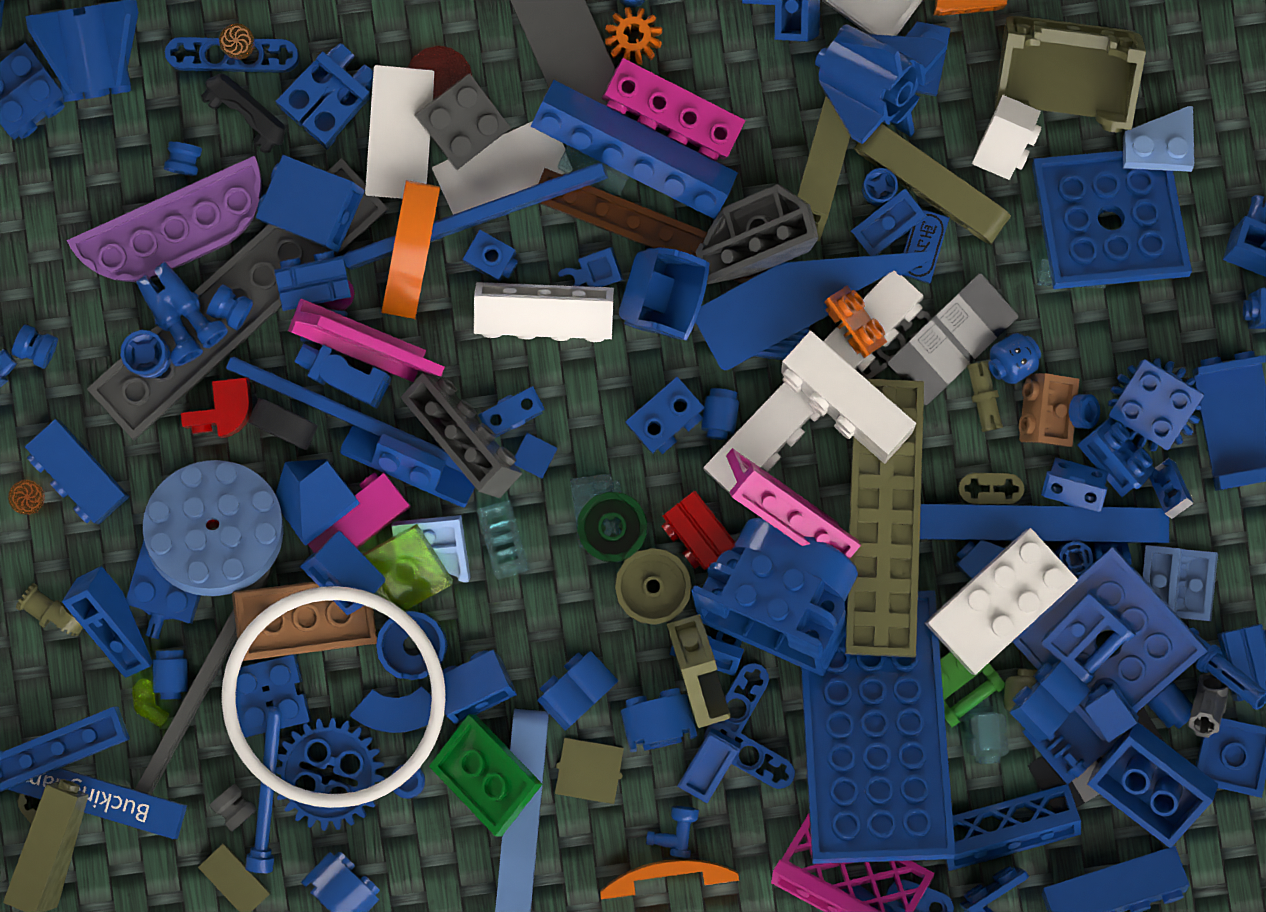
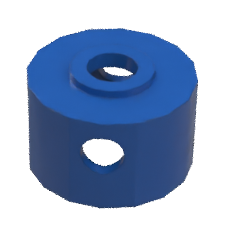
M416 611L406 612L427 635L441 665L445 660L448 648L445 631L439 622L428 614ZM391 618L388 619L379 631L376 643L378 659L385 670L400 679L415 680L428 677L429 673L422 654L412 656L404 650V641L409 637L407 632Z

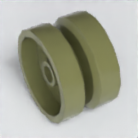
M650 548L638 551L624 561L617 573L615 590L618 602L628 616L640 623L656 625L672 620L683 611L689 601L692 584L688 569L677 556L667 550ZM650 580L659 582L660 589L657 593L648 592L646 585Z

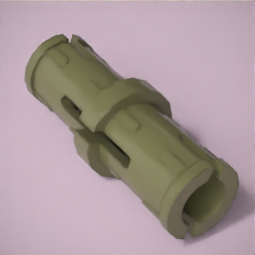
M988 361L967 365L974 392L971 398L972 402L977 405L982 432L1003 428L996 398L999 397L998 390L993 388Z

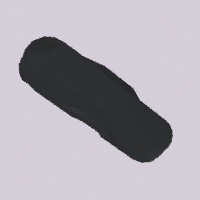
M221 73L207 79L205 82L207 89L201 94L204 103L209 102L208 107L217 109L220 108L223 102L230 109L238 110L245 117L246 122L258 132L257 136L253 138L255 147L261 146V152L270 153L275 145H282L284 142L285 125L227 75Z

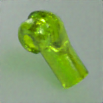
M139 679L132 687L134 710L140 716L162 728L168 720L170 713L156 705L153 683L148 679Z

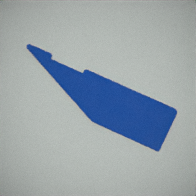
M931 251L781 263L702 305L695 323L720 368L729 370L828 316L829 314L825 310L828 307L824 302L828 297L848 286L851 291H858L893 271H896L901 276L931 260L934 255Z

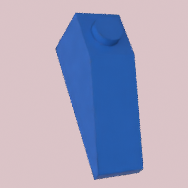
M100 566L76 578L62 601L65 607L125 678L150 667L152 659L124 593L110 575Z

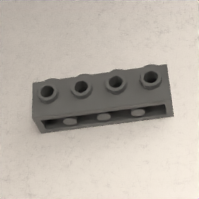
M422 373L400 398L479 492L501 498L523 474L514 464L517 461L515 456L508 449L500 447L494 440L497 437L496 434L484 423H479L474 417L477 414L476 410L469 403L457 397L455 394L457 388L445 377L439 379Z

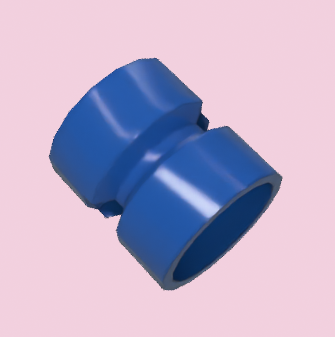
M139 330L133 332L125 338L121 346L120 356L123 364L129 371L143 378L161 376L168 370L171 364L169 344L162 337L151 331Z

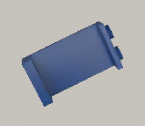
M1255 351L1234 354L1235 361L1222 363L1221 357L1201 360V367L1192 370L1195 388L1205 394L1199 403L1202 404L1200 414L1215 491L1266 482V384L1262 364L1266 362V355L1256 357Z

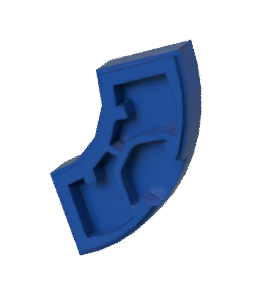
M422 686L411 695L400 698L384 696L372 689L350 716L364 726L389 733L408 732L428 725L432 697Z

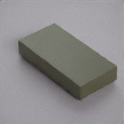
M225 843L198 867L239 912H252L271 894L252 872L245 869L246 865Z

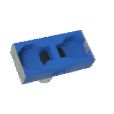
M1168 458L1155 467L1154 472L1149 478L1164 513L1172 519L1186 508H1191L1195 503V499L1189 494L1176 462Z

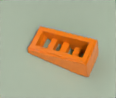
M936 0L933 15L945 16L1002 10L1006 6L1007 0Z

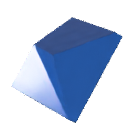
M328 459L284 463L275 495L278 499L281 513L305 546L360 504Z

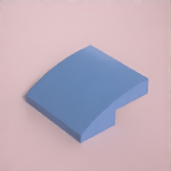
M1146 545L1143 579L1179 618L1201 621L1212 620L1218 553Z

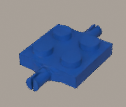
M143 540L126 601L129 606L142 609L148 615H151L145 635L159 639L164 619H176L186 623H193L201 595L183 591L163 578L154 567Z

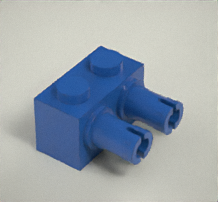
M1255 195L1251 199L1248 215L1231 231L1223 260L1266 277V200L1263 204L1264 196Z

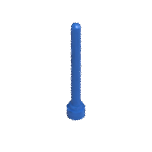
M273 707L268 711L263 765L275 775L282 716L281 710L277 707ZM262 782L260 785L255 845L246 856L245 866L247 871L254 873H270L273 871L274 856L271 855V849L268 848L274 790Z

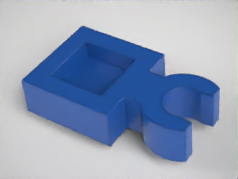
M613 247L578 259L581 265L579 270L576 268H565L558 273L559 277L567 276L568 274L572 275L575 279L573 286H583L584 283H587L588 287H605L624 280Z

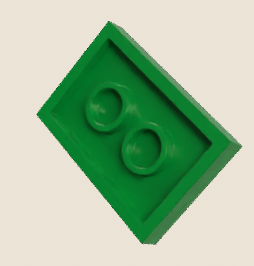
M469 714L429 765L435 774L494 836H503L542 786L538 778L474 714Z

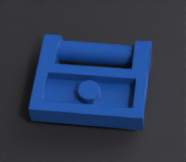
M1089 591L1044 638L1041 644L1061 660L1085 684H1089L1095 678L1094 673L1124 641L1129 642L1136 633ZM1109 625L1115 632L1084 664L1079 662L1076 657Z

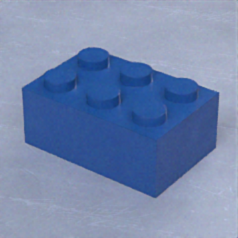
M1139 722L1125 731L1094 767L1087 783L1092 789L1169 848L1178 841L1213 802L1218 783Z

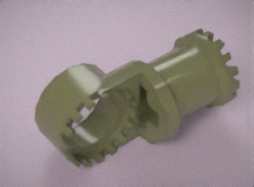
M32 583L25 591L27 595L23 594V598L18 600L16 609L28 612L40 621L39 625L43 628L51 621L57 625V628H61V631L64 632L66 629V634L69 635L72 632L71 636H79L83 627L65 605L59 600H51L38 590V585Z

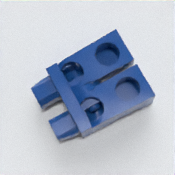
M341 43L330 50L328 54L322 51L316 60L276 100L279 109L300 127L303 126L304 130L327 150L336 141V137L350 120L371 98L369 92L373 87L374 71L365 64L353 77L344 70L354 59V55Z
M303 343L295 359V363L310 371L308 377L322 385L328 383L333 388L378 409L392 380L386 372L373 367L370 375L355 369L346 359L325 345H322L320 351Z

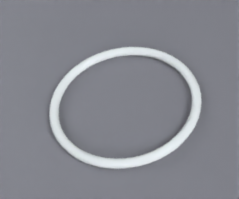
M340 586L318 587L296 592L280 599L261 612L246 627L233 647L226 664L222 684V711L225 726L234 749L247 768L262 783L289 799L303 804L328 808L364 804L387 795L406 782L421 767L433 749L441 730L446 702L444 676L439 658L432 643L416 621L401 608L381 596L356 588ZM325 600H341L363 604L376 609L395 621L407 632L421 652L431 683L432 702L428 725L421 742L409 760L394 774L380 783L356 792L343 794H326L304 790L272 773L261 763L248 745L242 733L236 709V685L239 670L244 656L256 637L267 625L287 611L308 603Z

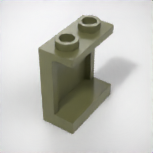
M700 614L668 623V631L697 727L701 728L729 719L731 717L716 672L718 670Z

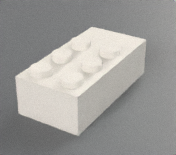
M811 330L782 361L781 373L784 376L782 381L795 393H798L800 390L805 393L810 399L808 404L821 416H824L826 413L836 421L834 427L847 439H850L852 436L856 438L884 464L913 433L916 422Z
M1031 528L1026 529L933 614L925 624L971 674L976 675L1069 590L1078 579Z

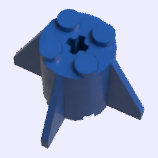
M122 0L25 16L29 33L60 81L64 102L84 99L83 92L85 99L110 94L109 88H111L112 94L132 91L128 64L139 13L136 0Z
M843 25L830 46L820 50L816 57L815 65L820 68L819 83L851 138L863 144L882 122L888 125L892 123L898 130L911 137L915 133L911 111L920 98L915 95L918 84L924 87L926 72L947 50V45L932 38L866 34L850 25Z

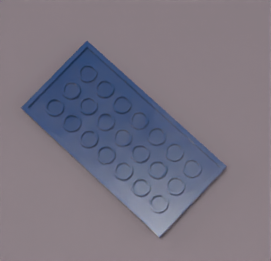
M935 590L918 591L915 657L845 654V633L823 677L801 667L812 864L955 858L939 639L925 624L937 612ZM846 599V601H845V603H844V605H845V612H846V609H847V599Z

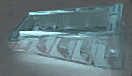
M508 500L477 509L493 573L496 578L502 579L529 571L527 556L511 501ZM507 515L508 520L491 525L488 523V519ZM508 528L511 530V533L494 538L491 534ZM514 542L515 547L496 551L497 546ZM518 556L516 560L500 564V560Z

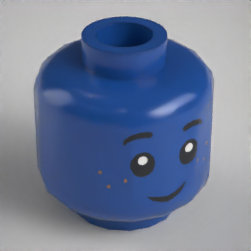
M1014 333L992 346L990 349L991 361L988 363V367L996 379H1002L1009 384H1016L1039 368L1041 352L1037 343L1030 336Z

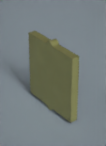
M564 738L561 760L556 764L559 772L555 794L614 804L618 779L622 778L620 768L624 748Z

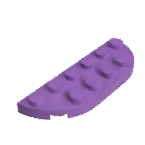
M255 156L250 157L67 240V242L82 263L104 277L123 282H136L144 275H148L150 279L155 278L157 274L154 268L164 261L173 270L228 245L246 230L257 212L262 194V177L258 161Z

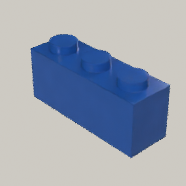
M53 420L25 446L30 452V455L27 457L29 462L40 473L46 470L54 479L50 482L51 486L63 498L67 495L71 497L77 504L73 508L74 511L86 523L90 520L95 524L102 523L130 497L60 420Z

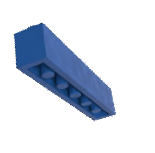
M553 80L530 126L713 219H716L738 174V172L556 80Z

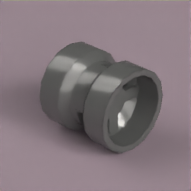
M236 783L209 805L216 814H221L224 817L225 825L231 832L258 810L251 801H246L242 797V790Z

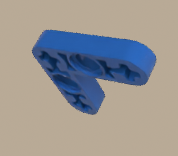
M749 663L742 667L725 695L726 703L732 699H741L746 705L745 714L738 719L730 717L727 720L708 725L704 733V739L711 728L717 731L724 729L726 731L725 735L734 741L736 736L741 738L740 750L745 746H753L759 752V759L752 766L744 765L739 759V750L731 764L773 788L782 789L793 782L795 771L792 764L787 759L741 733L769 682L768 672L762 665ZM755 669H758L760 671L759 678L763 682L760 686L755 684L752 686L749 693L754 694L755 698L750 702L746 696L735 693L734 690L737 685L742 690L745 688L748 681L744 677L746 671L752 673ZM765 754L772 756L768 763L774 767H779L781 763L786 765L785 772L788 774L786 780L779 779L777 783L773 782V774L765 768L763 775L756 773V770L764 762Z

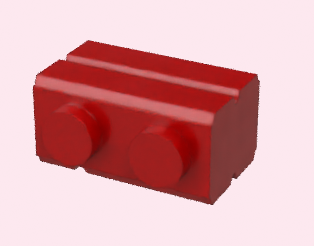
M693 491L662 516L666 522L661 527L673 542L679 538L687 550L682 554L694 569L701 566L705 571L711 563L717 561L722 553L731 550L736 543L696 491Z

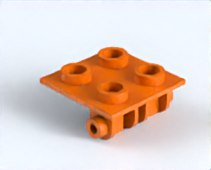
M846 286L828 297L824 302L828 307L825 310L835 324L842 320L843 323L837 327L841 329L846 326L849 330L844 334V337L846 338L852 334L853 337L848 342L857 355L861 353L863 358H866L887 343L882 325L876 319L870 318L864 309L865 303L862 297L855 290L851 291Z

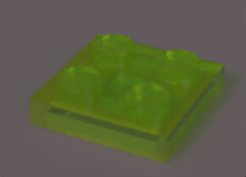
M418 524L363 553L386 579L377 590L378 594L394 603L403 611L450 587L453 583V579Z

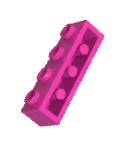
M624 58L618 63L601 98L608 102L607 107L623 115L627 111L639 117L637 122L653 130H656L658 127L668 132V138L684 146L690 143L700 148L698 153L714 161H717L718 158L724 160L728 157L746 121Z

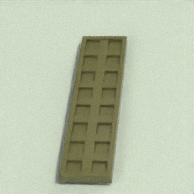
M867 379L916 422V426L910 437L885 464L852 436L849 534L858 539L861 546L850 558L857 568L858 577L847 597L845 654L915 657L924 381Z

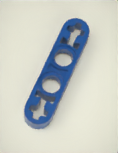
M179 37L169 41L165 48V57L169 64L175 69L182 71L285 73L295 69L300 59L295 45L284 39H251V43L248 46L258 49L259 57L255 63L250 65L241 62L240 54L233 55L226 51L224 59L220 63L212 64L208 62L206 52L210 47L217 45L224 49V45L221 42L222 38ZM181 45H184L185 50L188 52H197L195 46L201 45L199 50L201 63L195 64L197 61L195 56H185L183 62L179 63L178 59L172 56V53L177 52ZM270 46L268 49L270 54L281 53V48L285 47L289 54H293V57L288 58L284 65H281L277 58H268L269 65H264L266 56L263 47Z

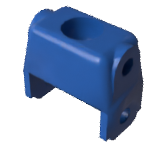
M660 247L654 249L646 248V250L639 251L634 258L619 308V316L625 320L624 324L642 331L662 334L674 339L687 340L701 308L710 263L675 249Z

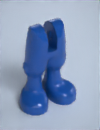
M164 261L154 268L162 285L165 286L164 290L160 292L148 275H144L136 283L155 317V324L164 331H170L174 338L176 347L170 353V360L177 367L196 359L203 353L200 345L192 338L180 318L181 315L188 319L194 327L197 337L204 348H211L225 337L228 329L222 321L211 322L200 312L201 305L198 294L191 292L182 279Z

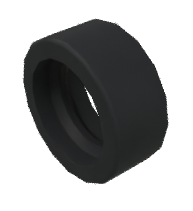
M262 398L258 399L248 420L249 424L304 450L308 449L318 428L317 424Z

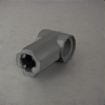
M1210 672L1203 673L1198 678L1196 697L1189 719V727L1195 731L1196 736L1206 738L1219 732L1222 716L1226 711L1229 688Z

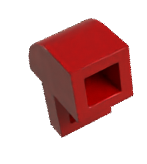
M248 378L213 381L215 409L181 413L182 427L186 429L191 428L192 434L213 432L212 426L217 425L218 437L227 438L238 433L247 424L252 413V392Z

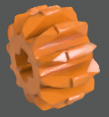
M630 7L625 8V19L615 13L613 20L618 26L610 24L606 25L605 28L607 33L614 35L605 39L606 46H616L612 50L611 56L616 58L623 52V58L630 61L631 56H635V62L638 66L642 65L641 54L643 53L648 59L652 60L655 54L650 47L661 48L662 45L659 39L654 38L662 34V28L651 27L656 22L655 15H651L646 20H643L645 9L639 8L637 17L632 16ZM632 29L638 30L639 37L642 38L640 42L636 39L635 44L629 43L628 36L625 34L626 32L631 34Z

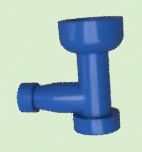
M672 806L671 817L677 821L676 834L648 831L646 844L670 848L671 856L690 858L691 850L688 849L690 825L697 821L699 809L687 806Z

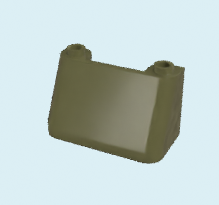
M1009 16L1006 18L994 108L996 110L1002 95H1005L1037 110L1096 117V121L1102 124V129L1109 132L1118 133L1122 132V129L1132 130L1146 55L1143 38L1136 32L1124 29L1025 16Z

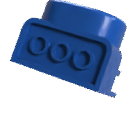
M752 518L745 524L732 550L722 553L716 563L710 564L707 570L708 578L703 587L700 588L694 585L692 595L697 615L700 614L703 624L823 677L846 633L844 603L858 577L857 568L844 553L830 544L817 542L814 537H804L810 544L801 546L764 519Z

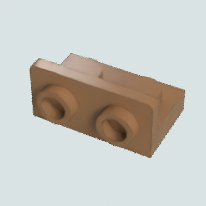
M1047 373L1031 374L1026 377L1022 389L1024 398L1022 416L1019 420L1020 442L1072 447L1074 426L1069 418V405L1073 397L1078 395V378Z

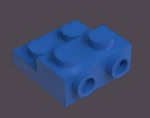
M26 43L0 62V124L14 140L18 137L23 139L37 129V122L45 116L51 118L57 115L65 107L61 88Z

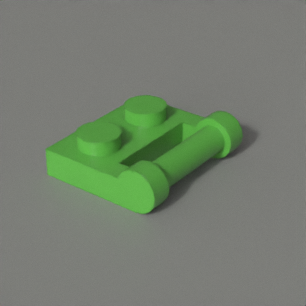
M950 651L940 658L943 700L980 672L987 678V681L951 708L944 701L945 721L953 728L960 723L959 718L995 691L1001 692L1004 689L1005 683L989 663L976 675H973Z

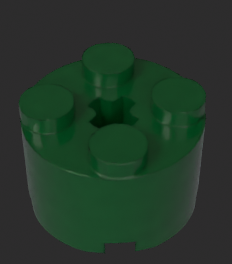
M605 492L594 496L583 506L578 517L577 532L582 546L591 556L604 562H621L633 556L643 545L647 534V520L642 507L635 499L624 493ZM615 518L619 519L618 527L621 533L619 535L612 533L610 536L605 535L606 527L603 524L604 521L607 519L612 522Z

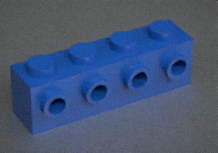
M1176 846L1045 887L1041 895L1047 912H1124L1130 910V912H1143L1151 908L1150 903L1163 899L1164 904H1168L1184 897L1183 892L1187 891L1190 884Z

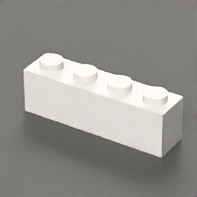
M476 282L474 334H482L487 338H497L501 335H513L520 339H533L536 336L551 337L557 341H565L570 338H585V340L590 342H601L604 339H612L614 288Z

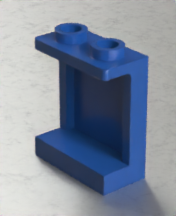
M282 155L280 162L272 170V181L266 194L259 200L256 218L267 225L270 224L338 253L365 190L352 181Z

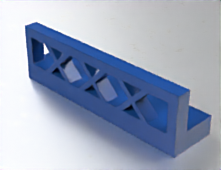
M1062 785L954 815L953 827L959 825L969 831L964 839L955 841V858L945 859L948 871L1081 835V819L1069 785ZM1063 796L1068 807L1067 811L1056 814L1045 809L1049 800ZM1023 807L1035 812L1031 821L1024 823L1013 819L1012 816L1016 809ZM990 816L1002 821L999 828L995 831L987 832L978 827L983 818Z

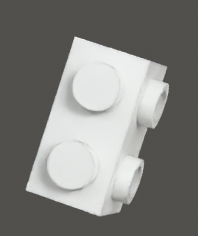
M1002 95L980 141L972 164L1010 180L1015 168L1022 170L1030 152L1025 149L1027 144L1034 146L1042 127L1036 125L1041 111Z

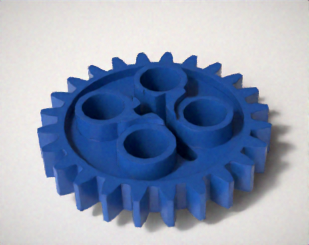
M320 718L317 719L316 729L314 730L308 723H304L303 729L305 734L301 735L296 730H293L291 734L295 742L283 741L281 744L287 750V753H279L277 759L283 762L282 766L276 767V773L281 774L282 780L298 787L300 777L302 775H309L315 780L316 788L314 792L331 794L332 789L337 786L343 787L348 793L356 792L375 785V782L385 780V776L376 774V769L381 768L385 763L374 761L373 758L381 751L380 748L370 750L368 745L372 742L373 737L371 736L364 740L359 738L362 733V727L357 728L353 733L350 732V721L348 720L345 721L341 728H337L336 718H331L329 727H325L323 720ZM315 742H321L327 747V757L321 762L315 761L310 756V747ZM354 754L359 758L360 768L356 773H348L344 770L342 759L345 755ZM304 761L320 769H326L332 765L334 766L333 772L335 774L358 781V785L354 787L337 779H332L326 783L324 782L325 776L323 774L300 767V763ZM281 794L277 797L278 800L287 798ZM289 799L290 802L286 806L285 811L296 808L298 810L295 818L296 821H299L304 816L309 817V828L319 820L323 831L327 829L329 821H333L336 830H340L342 819L345 818L347 823L352 826L355 824L354 813L364 818L367 815L363 806L367 805L374 808L376 803L373 800L355 806L328 808L303 804Z

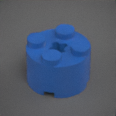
M680 688L662 691L659 698L647 701L646 696L628 699L625 704L626 708L620 711L630 752H636V745L643 744L644 751L680 743L682 742L681 737L686 733H689L690 739L697 737L688 695L681 694Z
M329 852L301 881L305 887L310 883L314 886L311 893L330 912H369L379 901L376 897L380 891L379 888L366 876H363L361 879L351 872L355 865L342 852H338L335 856Z

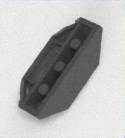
M776 184L722 208L708 230L704 242L700 243L696 250L697 257L710 263L707 284L755 275L810 252L819 238L811 206L782 185Z

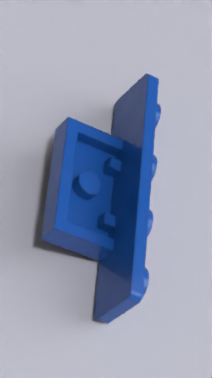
M352 426L340 449V453L344 456L463 508L466 507L475 489V486L465 474L445 466V460L384 433L379 437L357 426Z

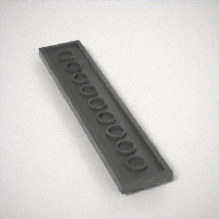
M342 158L327 171L352 181L365 190L366 184ZM364 192L338 253L334 252L335 257L339 256L389 211L377 196H367ZM268 224L194 291V293L198 294L201 305L200 312L211 322L222 321L228 329L225 337L213 347L204 348L197 337L194 327L188 319L181 315L180 318L186 330L203 350L199 357L177 367L171 362L168 370L155 378H143L129 371L120 358L87 390L135 441L282 308L274 269L280 268V261L300 257L301 264L314 261L313 254L331 250L318 243ZM222 284L231 288L233 293L237 295V298L246 296L254 301L246 320L238 331L227 325L226 318L215 319L206 314L214 294ZM159 326L151 330V332L159 335L169 344L171 351L176 347L170 331H164Z

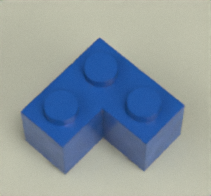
M742 0V3L775 5L774 40L808 42L819 36L820 0Z

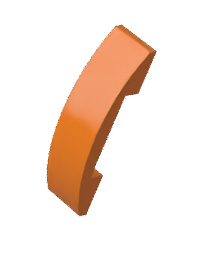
M406 180L381 313L412 319L416 317L440 186Z
M663 860L642 865L618 876L600 890L601 899L636 895L634 881L702 872L704 885L739 881V876L736 870L705 860Z

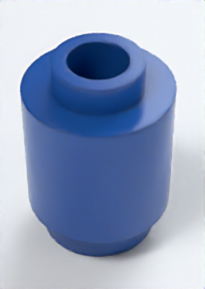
M721 388L710 389V395L705 398L704 419L701 424V430L707 432L708 438L727 440L728 435L735 434L740 403L737 400V392Z
M184 650L156 651V660H152L153 693H160V699H181V692H188L187 659H184Z
M1173 681L1147 703L1167 728L1173 725L1177 729L1181 728L1189 721L1190 711L1193 708V704Z

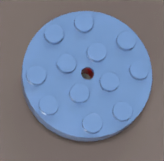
M210 460L190 464L177 470L156 488L145 509L143 536L148 555L154 567L169 583L192 594L221 596L247 588L270 569L282 545L283 519L274 491L260 475L237 463Z

